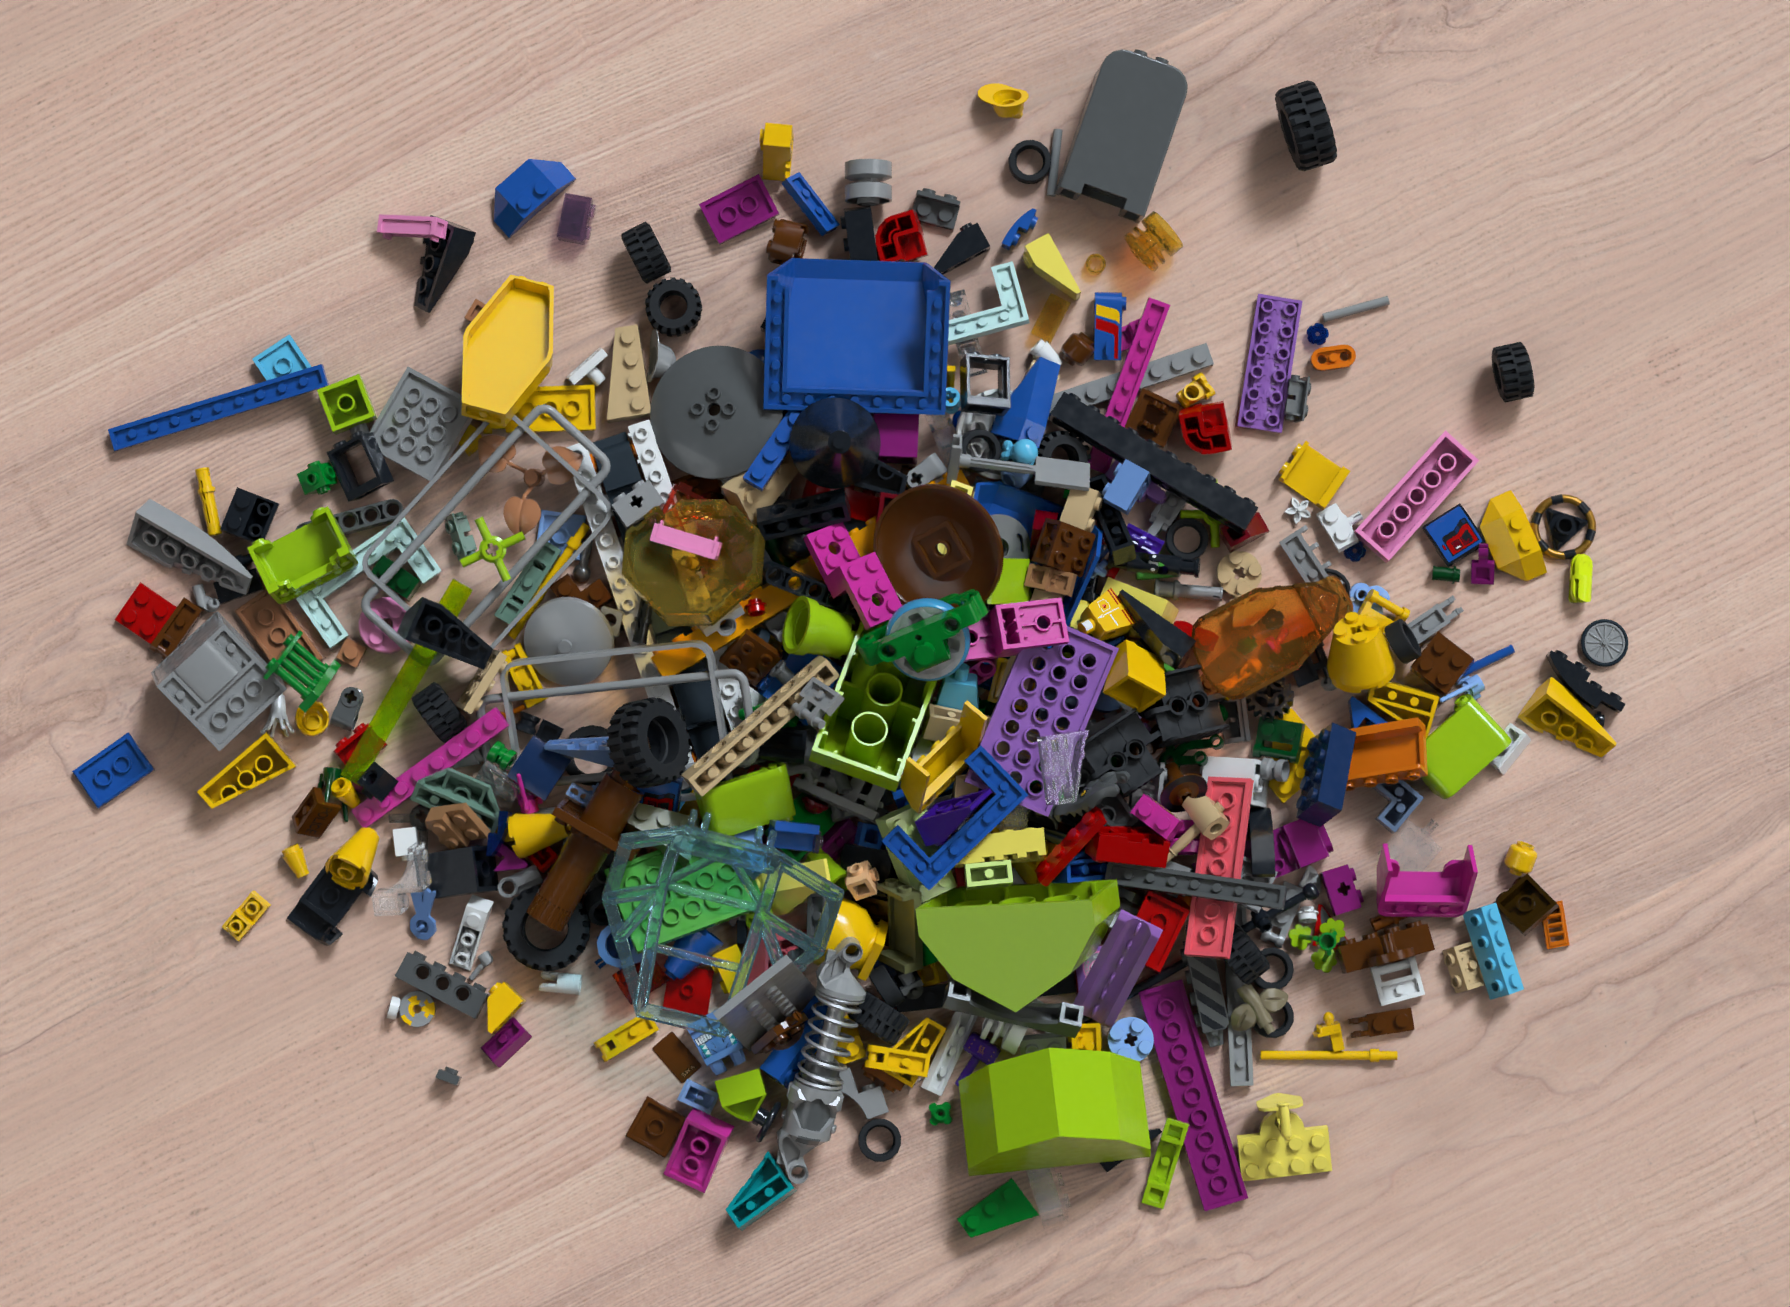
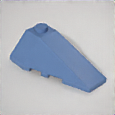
M609 737L549 740L544 745V749L608 767H613L614 764L608 754L610 753V749L607 747Z

